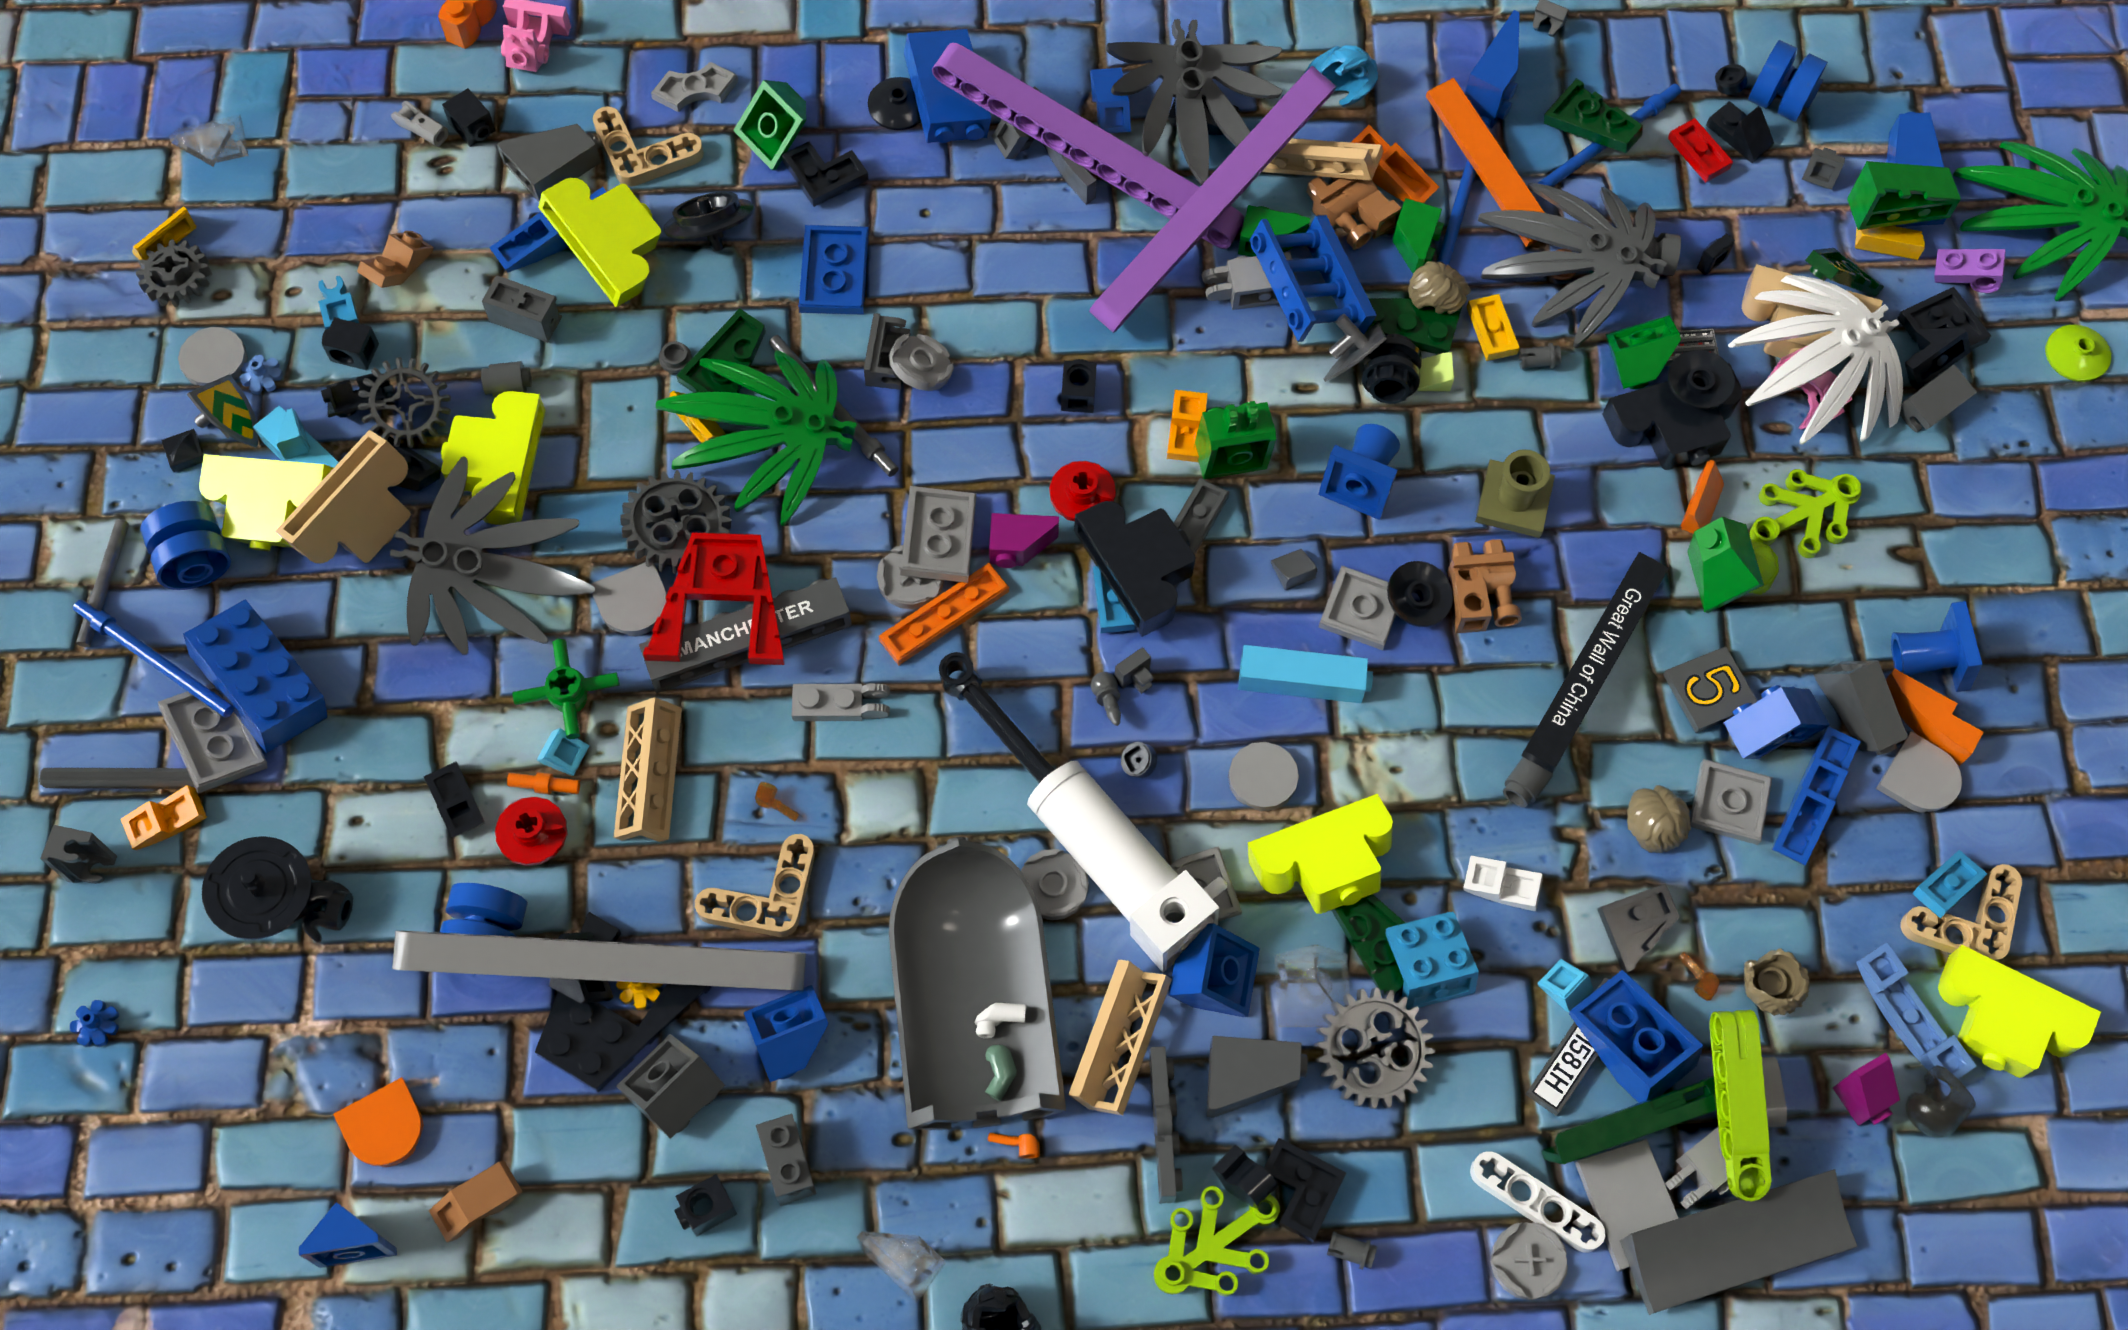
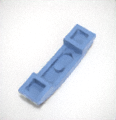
M1887 942L1856 962L1871 996L1890 1026L1911 1053L1944 1086H1949L1976 1067V1064L1955 1035L1947 1037L1904 976L1909 972Z

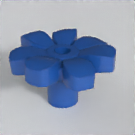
M94 1000L91 1004V1009L86 1006L79 1007L75 1012L79 1020L70 1023V1031L74 1034H79L77 1037L79 1044L88 1047L93 1042L97 1047H101L108 1043L106 1034L115 1035L117 1033L119 1025L113 1021L119 1017V1012L113 1006L106 1008L105 1002L101 1000Z

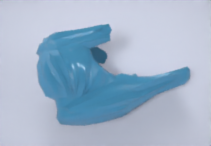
M1335 46L1316 57L1307 68L1308 70L1311 66H1314L1337 86L1335 91L1349 92L1344 99L1339 101L1342 107L1352 105L1361 100L1373 89L1378 80L1376 61L1366 51L1357 46Z

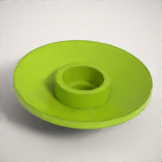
M2073 324L2059 327L2049 336L2045 345L2046 357L2051 367L2061 376L2072 381L2089 382L2096 380L2108 370L2111 363V351L2105 339L2099 333L2086 326Z

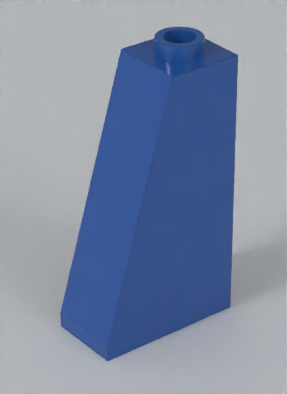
M1930 112L1899 114L1889 132L1886 163L1944 167ZM1947 218L1893 226L1900 227L1940 225L1944 224Z

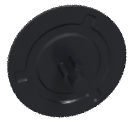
M715 192L701 195L677 206L672 212L673 217L664 225V232L668 237L675 239L707 236L712 251H720L724 249L721 237H724L723 231L747 220L754 213L755 208L751 201L738 199L737 194L733 192Z
M259 836L240 840L224 849L207 869L202 884L204 909L210 920L220 930L231 936L242 939H262L276 935L291 926L306 908L312 890L310 868L303 855L294 846L281 839Z

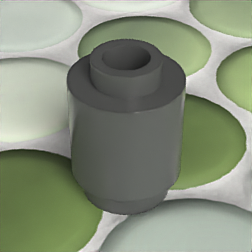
M522 361L490 364L489 368L481 369V380L485 395L492 394L493 397H497L506 391L526 393L527 387H532L530 368L524 367Z
M1522 757L1506 779V787L1503 789V794L1513 804L1519 807H1526L1529 803L1535 802L1553 777V773Z

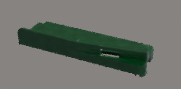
M1714 1075L1679 1090L1637 1103L1557 1134L1554 1140L1555 1146L1541 1150L1544 1160L1564 1165L1715 1111L1717 1106Z

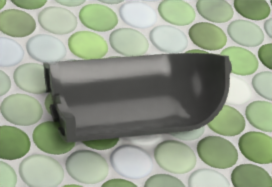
M966 837L951 838L947 840V844L926 853L908 870L898 887L890 913L889 943L908 1129L950 1130L952 1128L951 1122L971 1121L973 1128L1002 1125L1001 1118L1022 1115L1024 1121H1029L1066 1111L1044 928L1036 896L1023 873L1006 855L990 846L970 842ZM991 1004H1025L1024 1023L1001 1022L998 1026H995L996 1031L992 1038H980L976 1034V1017ZM992 1045L1006 1046L1012 1053L1017 1069L1014 1080L1000 1102L985 1093L995 1076L990 1061H987L985 1057L987 1049Z

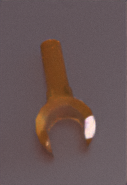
M761 782L756 791V803L763 808L778 810L795 822L800 814L775 799L778 789L774 785Z
M1683 952L1678 958L1694 974V977L1699 980L1694 986V991L1706 1001L1711 1000L1719 987L1718 977L1710 972L1705 973L1686 952Z

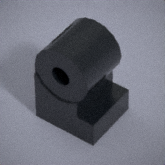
M1236 1145L1212 1168L1226 1191L1253 1208H1258L1278 1187L1272 1175L1260 1164L1248 1158L1245 1151Z

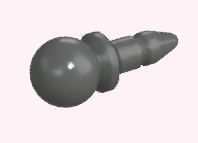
M1099 672L1091 680V690L1096 696L1097 703L1104 706L1108 719L1115 726H1118L1121 719V712L1117 703L1120 699L1118 681L1109 672Z

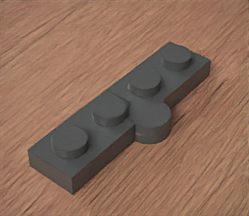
M1165 1046L1150 1047L1149 1068L1159 1204L1174 1203L1177 1196L1176 1192L1183 1191L1181 1168H1174L1173 1155L1180 1154L1178 1131H1172V1117H1177L1176 1095L1169 1094L1168 1080H1174V1064L1172 1057L1166 1058Z

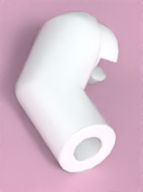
M991 1004L977 1015L975 1025H977L976 1034L980 1038H992L995 1035V1026H998L1001 1022L1024 1023L1025 1004Z

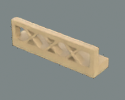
M1292 138L1262 172L1372 181L1384 150L1382 145Z
M656 697L627 707L614 838L621 841L640 835L658 842L669 839L682 708ZM644 713V721L638 728L639 715ZM641 745L640 755L635 761V753ZM638 778L637 787H636V789L634 790V792L631 794L632 785H633V783L635 782V780ZM634 811L633 826L628 827L629 817Z
M1118 960L1068 1094L1070 1097L1089 1110L1123 1116L1172 979L1164 974L1143 972L1130 961ZM1146 984H1157L1153 995L1143 1001L1142 995ZM1142 1016L1144 1021L1141 1029L1131 1035L1130 1028L1132 1022ZM1130 1050L1131 1057L1129 1062L1119 1069L1117 1063L1120 1056ZM1117 1084L1119 1090L1114 1103L1104 1102L1107 1091Z

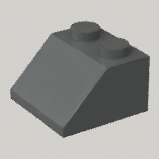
M669 1034L616 1085L670 1139L676 1133L684 1130L688 1126L690 1119L704 1106L710 1104L716 1098L718 1092L725 1086L698 1054L672 1034Z

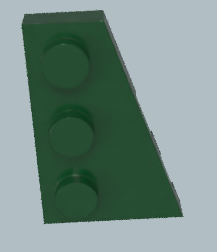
M1577 78L1544 114V124L1623 153H1627L1643 132L1642 124L1618 107H1609L1603 102V96L1596 91L1591 94L1584 89V83Z
M1835 248L1813 250L1805 259L1811 265L1810 272L1823 281L1828 278L1831 281L1875 297L1884 288L1881 283Z
M1368 298L1377 316L1367 330L1378 322L1385 335H1403L1411 339L1412 343L1421 351L1436 355L1449 352L1462 307L1450 315L1447 311L1438 314L1435 312V307L1424 306L1421 309H1417L1412 303L1411 298Z
M1373 894L1361 898L1353 905H1343L1331 910L1374 984L1379 988L1381 996L1384 997L1385 993L1389 990H1393L1395 996L1402 989L1404 980L1385 933L1388 927L1404 924L1405 922Z

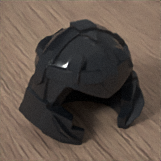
M991 1283L981 1285L968 1301L964 1303L961 1312L960 1322L962 1323V1330L1042 1329L1033 1313L1030 1314L1018 1292L1008 1286H993Z

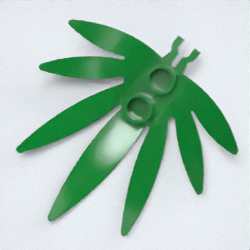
M2003 141L1999 146L2000 148L2016 153L2057 176L2027 168L1997 165L1957 168L1953 176L2058 206L2019 205L2001 208L1965 220L1959 230L1998 231L2079 225V228L2067 231L2041 246L2024 261L2013 275V279L2016 280L2044 269L2067 257L2089 242L2066 272L2054 298L2055 301H2059L2090 275L2107 255L2118 236L2125 237L2128 240V171L2122 166L2116 165L2111 176L2100 161L2090 154L2074 148L2071 153L2081 162L2093 178L2092 180L2081 169L2051 152L2025 144Z
M776 350L774 357L788 382L799 394V396H796L778 381L748 366L719 359H700L701 366L772 400L733 392H697L658 400L656 402V409L710 421L767 429L734 432L705 441L673 459L672 469H684L724 462L759 453L783 444L786 445V448L770 457L751 476L739 494L734 507L735 511L739 512L756 501L776 485L794 464L799 461L789 479L783 499L780 523L782 526H785L803 502L816 478L824 455L825 445H836L839 449L848 452L851 449L853 439L846 438L842 434L854 436L857 423L852 421L840 422L832 417L837 401V380L831 365L826 360L822 359L819 361L815 373V391L804 369L793 358Z

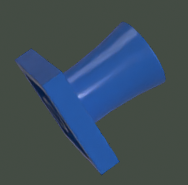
M1365 424L1359 427L1352 451L1338 445L1334 446L1318 495L1380 520L1398 471L1388 466L1400 449V442L1397 436L1388 428L1378 424Z
M1966 601L1951 603L1940 631L1892 633L1891 651L1895 669L1912 677L1925 672L1950 668L1956 692L1971 689L1983 664Z

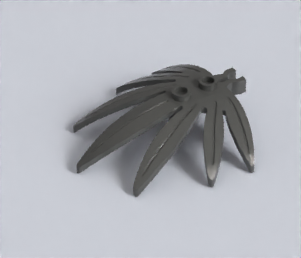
M1174 19L1171 26L1172 35L1176 39L1174 45L1149 42L1108 43L1106 51L1123 62L1131 64L1149 63L1121 77L1112 86L1111 92L1113 95H1132L1146 89L1158 78L1163 79L1145 118L1142 133L1143 155L1149 156L1157 145L1167 123L1172 97H1175V116L1179 142L1187 164L1201 185L1208 179L1209 137L1202 97L1205 99L1207 107L1219 129L1236 147L1250 133L1239 113L1212 79H1216L1232 91L1254 98H1278L1283 92L1281 88L1258 76L1231 67L1251 66L1269 61L1279 56L1282 51L1281 47L1245 44L1201 45L1195 34L1198 27L1197 20H1191L1188 26L1189 32L1185 39V31L1180 26V19Z
M1529 183L1527 187L1530 191L1541 196L1583 224L1548 213L1524 210L1481 213L1478 216V221L1533 240L1576 252L1541 251L1514 256L1484 268L1481 278L1540 277L1593 270L1594 273L1575 280L1556 293L1540 309L1532 322V326L1537 327L1580 305L1601 288H1604L1591 302L1581 320L1573 342V347L1578 348L1612 313L1625 294L1632 279L1641 280L1648 287L1655 289L1660 276L1652 272L1662 275L1667 264L1664 260L1652 259L1645 254L1655 231V214L1648 203H1642L1635 214L1633 227L1629 211L1622 200L1611 190L1601 187L1600 195L1611 220L1616 226L1614 228L1604 216L1582 199L1555 187Z
M463 456L445 479L433 502L427 519L424 537L410 538L404 532L396 531L395 533L396 540L405 541L409 547L419 549V551L404 549L403 551L391 549L390 551L391 558L400 560L408 558L416 563L407 597V627L410 642L413 646H417L425 634L430 617V595L432 594L438 617L448 637L462 655L469 653L466 627L460 610L449 592V589L453 587L473 607L495 623L522 637L547 644L548 638L525 615L497 595L474 584V581L477 580L510 591L535 595L571 596L594 593L595 587L554 568L519 558L482 552L483 549H506L540 543L577 528L579 520L552 518L520 521L465 535L464 532L484 519L502 501L515 480V474L510 472L487 485L473 496L454 518H451L462 499L467 481L468 460Z

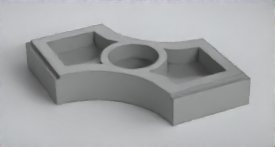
M712 62L692 73H677L669 70L651 92L652 99L677 112L686 105L699 100H712L722 103L738 83V77L736 74Z

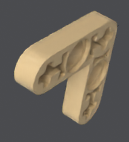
M608 106L601 107L593 115V123L598 138L621 184H626L629 187L636 186L695 165L703 158L704 152L701 139L693 133L680 134L637 150L617 109ZM605 120H609L613 124L614 131L609 133L608 127L604 122ZM621 141L627 144V147L622 151H613L611 149L612 144ZM690 146L693 151L688 152L684 148ZM674 150L677 156L676 158H673L672 151ZM656 155H665L668 158L665 163L660 165L651 162V159ZM625 161H629L631 169L634 171L633 173H628L625 170Z
M803 834L791 835L784 841L769 898L718 888H706L695 899V909L699 918L708 924L777 937L791 935L799 924L814 863L815 850L812 841ZM798 845H803L804 851L807 854L799 856V869L793 867L794 857L790 850H796ZM787 877H795L800 881L799 889L792 894L784 893L780 889L781 882ZM712 898H716L719 906L729 908L728 901H732L730 917L727 918L725 909L714 908L712 913H707L706 907L703 904H709ZM744 904H752L757 908L755 917L749 921H743L737 917L738 908ZM767 907L768 915L779 917L781 912L785 911L791 921H784L782 926H777L775 919L765 917V924H761L764 916L763 908Z
M2006 864L1997 865L1987 873L1983 881L1975 922L1945 914L1940 919L1929 908L1917 906L1902 917L1901 930L1908 939L1935 949L1952 953L1961 945H1964L1999 962L2010 950L2022 887L2021 875L2014 867ZM2002 875L2005 877L2004 882L2009 884V886L2002 891L2001 897L1996 895L2000 892L2001 882L1996 879ZM1989 906H1997L2002 909L2005 914V921L2003 923H1997L1989 917ZM1917 917L1921 918V924L1926 926L1922 931L1917 930V924L1912 922ZM1940 923L1938 929H1933L1934 926ZM1948 927H1955L1962 932V944H1954L1947 938L1946 929ZM1992 932H1998L1993 936L1992 947L1997 950L1991 954L1988 952V946L1984 945V943L1991 938Z

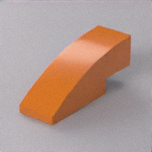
M1370 125L1351 141V143L1382 145L1384 152L1372 181L1399 200L1404 202L1405 198L1424 203L1439 188L1396 142L1390 146Z
M1894 668L1887 676L1886 681L1900 717L1917 735L1947 752L1957 765L1960 766L1972 755L1984 732L1952 714L1958 703Z

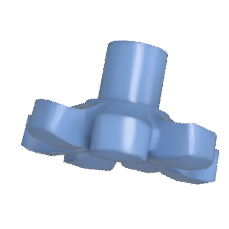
M255 355L249 363H244L241 368L244 374L239 377V380L244 387L249 386L252 394L259 395L262 393L263 387L268 392L275 390L277 386L274 381H280L283 377V372L279 369L280 364L275 358L272 357L265 361L262 355Z

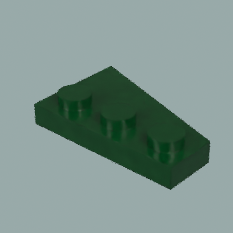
M739 308L676 375L678 382L693 393H739L741 385L701 366L700 359H719L751 367L766 333L765 325Z

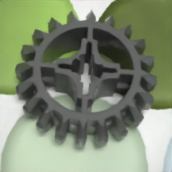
M401 357L396 358L397 368L391 369L390 363L387 360L383 361V367L387 371L383 374L375 367L371 369L372 374L377 377V380L373 382L368 378H364L363 383L371 387L370 392L361 390L358 393L362 398H369L368 403L358 405L359 410H370L371 413L362 418L363 423H369L374 420L376 425L370 430L374 433H377L380 429L384 430L385 432L381 437L385 440H388L390 434L395 436V447L400 446L401 438H407L409 448L414 447L412 437L415 436L419 437L422 444H426L427 440L423 434L426 431H429L433 437H437L438 432L432 427L434 423L441 427L446 426V422L438 418L439 413L449 415L451 409L441 407V402L451 401L450 395L440 396L439 391L447 388L446 382L435 385L433 382L440 376V373L435 371L428 377L425 374L429 367L427 363L422 364L420 371L414 369L416 365L415 358H410L409 368L403 367ZM406 375L423 381L431 390L432 395L413 394L408 388ZM396 376V394L388 399L376 400L380 387L387 380ZM402 385H404L405 394H409L408 398L413 397L415 401L423 400V402H415V404L409 406L408 420L405 419V413L400 411L401 407L397 409L395 405H387L388 403H395V401L400 400ZM434 405L433 412L427 422L414 429L412 420L414 411L419 407ZM394 410L398 412L402 418L403 430L387 425L380 418L377 411Z

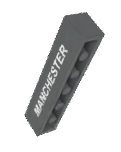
M836 577L829 580L819 579L808 587L797 591L786 590L776 598H773L782 650L852 626L850 612ZM754 602L746 605L744 609L732 613H719L711 620L700 624L690 623L684 625L680 662L645 661L655 692L659 693L749 662L748 652ZM651 637L646 642L639 644L642 655L645 647H648Z

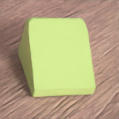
M1452 352L1441 353L1422 359L1419 370L1420 384L1418 391L1451 390L1454 381Z

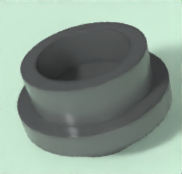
M677 341L665 344L659 353L660 365L669 373H679L692 359L690 349Z

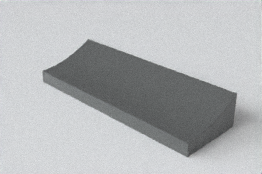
M1835 1169L1770 1189L1764 1197L1751 1202L1738 1199L1631 1233L1620 1240L1649 1315L1858 1247L1844 1210Z

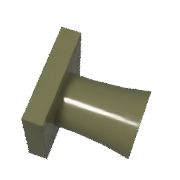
M1526 449L1511 453L1504 462L1490 459L1475 522L1540 538L1543 533L1555 475L1550 474V467L1546 459L1539 453Z

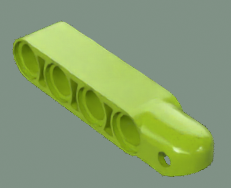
M1751 1009L1736 1010L1734 1012H1713L1710 1016V1038L1721 1152L1726 1162L1727 1183L1735 1197L1752 1202L1764 1197L1769 1191L1772 1182L1759 1023L1755 1012Z

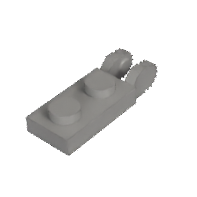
M869 683L864 686L862 684H793L792 720L862 721V719L887 718L890 713L889 706L879 703L863 705V699L885 698L890 695V687L875 683Z

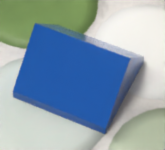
M337 1202L299 1246V1256L319 1268L397 1255V1248Z

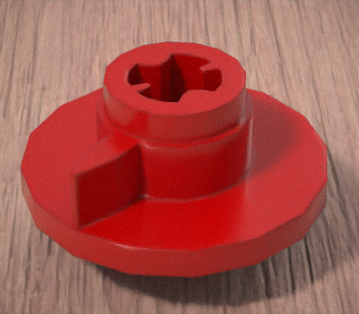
M1089 461L1071 462L1061 467L1053 476L1049 487L1050 501L1056 512L1065 519L1074 522L1075 514L1100 502H1114L1116 497L1115 482L1110 473L1099 464Z
M540 797L521 798L510 804L499 816L495 827L496 843L502 854L513 863L524 866L540 865L554 858L563 848L568 835L567 821L560 808L550 800Z

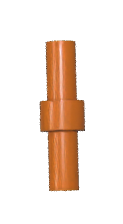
M537 772L536 775L509 773L507 786L534 789V792L550 795L552 791L579 794L580 780L555 778L551 773Z

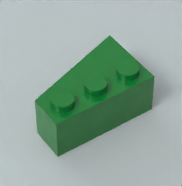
M1866 161L1847 200L1857 229L1864 230L1950 218L1961 198L1950 168Z

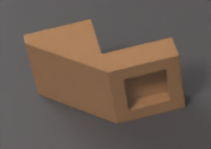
M407 230L403 233L389 234L382 256L360 260L357 272L381 288L401 285L428 258L434 247L423 241V237L413 231Z
M503 1160L449 1191L429 1212L448 1243L460 1238L480 1219L501 1212L523 1191Z

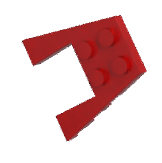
M692 532L678 566L677 577L673 586L668 590L663 611L660 617L656 619L649 645L643 651L645 661L680 662L687 600L754 602L748 652L749 664L784 665L785 661L761 535Z

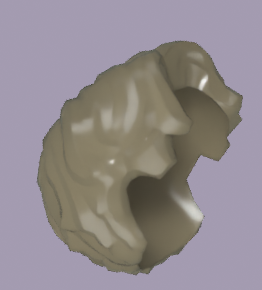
M1428 261L1413 273L1408 293L1417 309H1421L1424 306L1435 307L1436 313L1442 314L1447 311L1450 315L1458 311L1467 301L1466 295L1471 293V289L1464 276L1459 274L1456 269L1443 262Z
M1656 785L1654 790L1649 788L1638 789L1633 793L1627 809L1628 830L1636 837L1641 848L1649 853L1668 852L1679 847L1684 840L1688 839V834L1691 830L1690 811L1680 797L1664 786Z
M1782 948L1769 951L1759 958L1758 961L1748 960L1744 963L1745 993L1761 1011L1771 1013L1773 1016L1779 1014L1786 1015L1787 1013L1794 1012L1797 1007H1802V1003L1808 997L1810 987L1808 971L1802 967L1801 963L1797 961L1791 952H1784Z

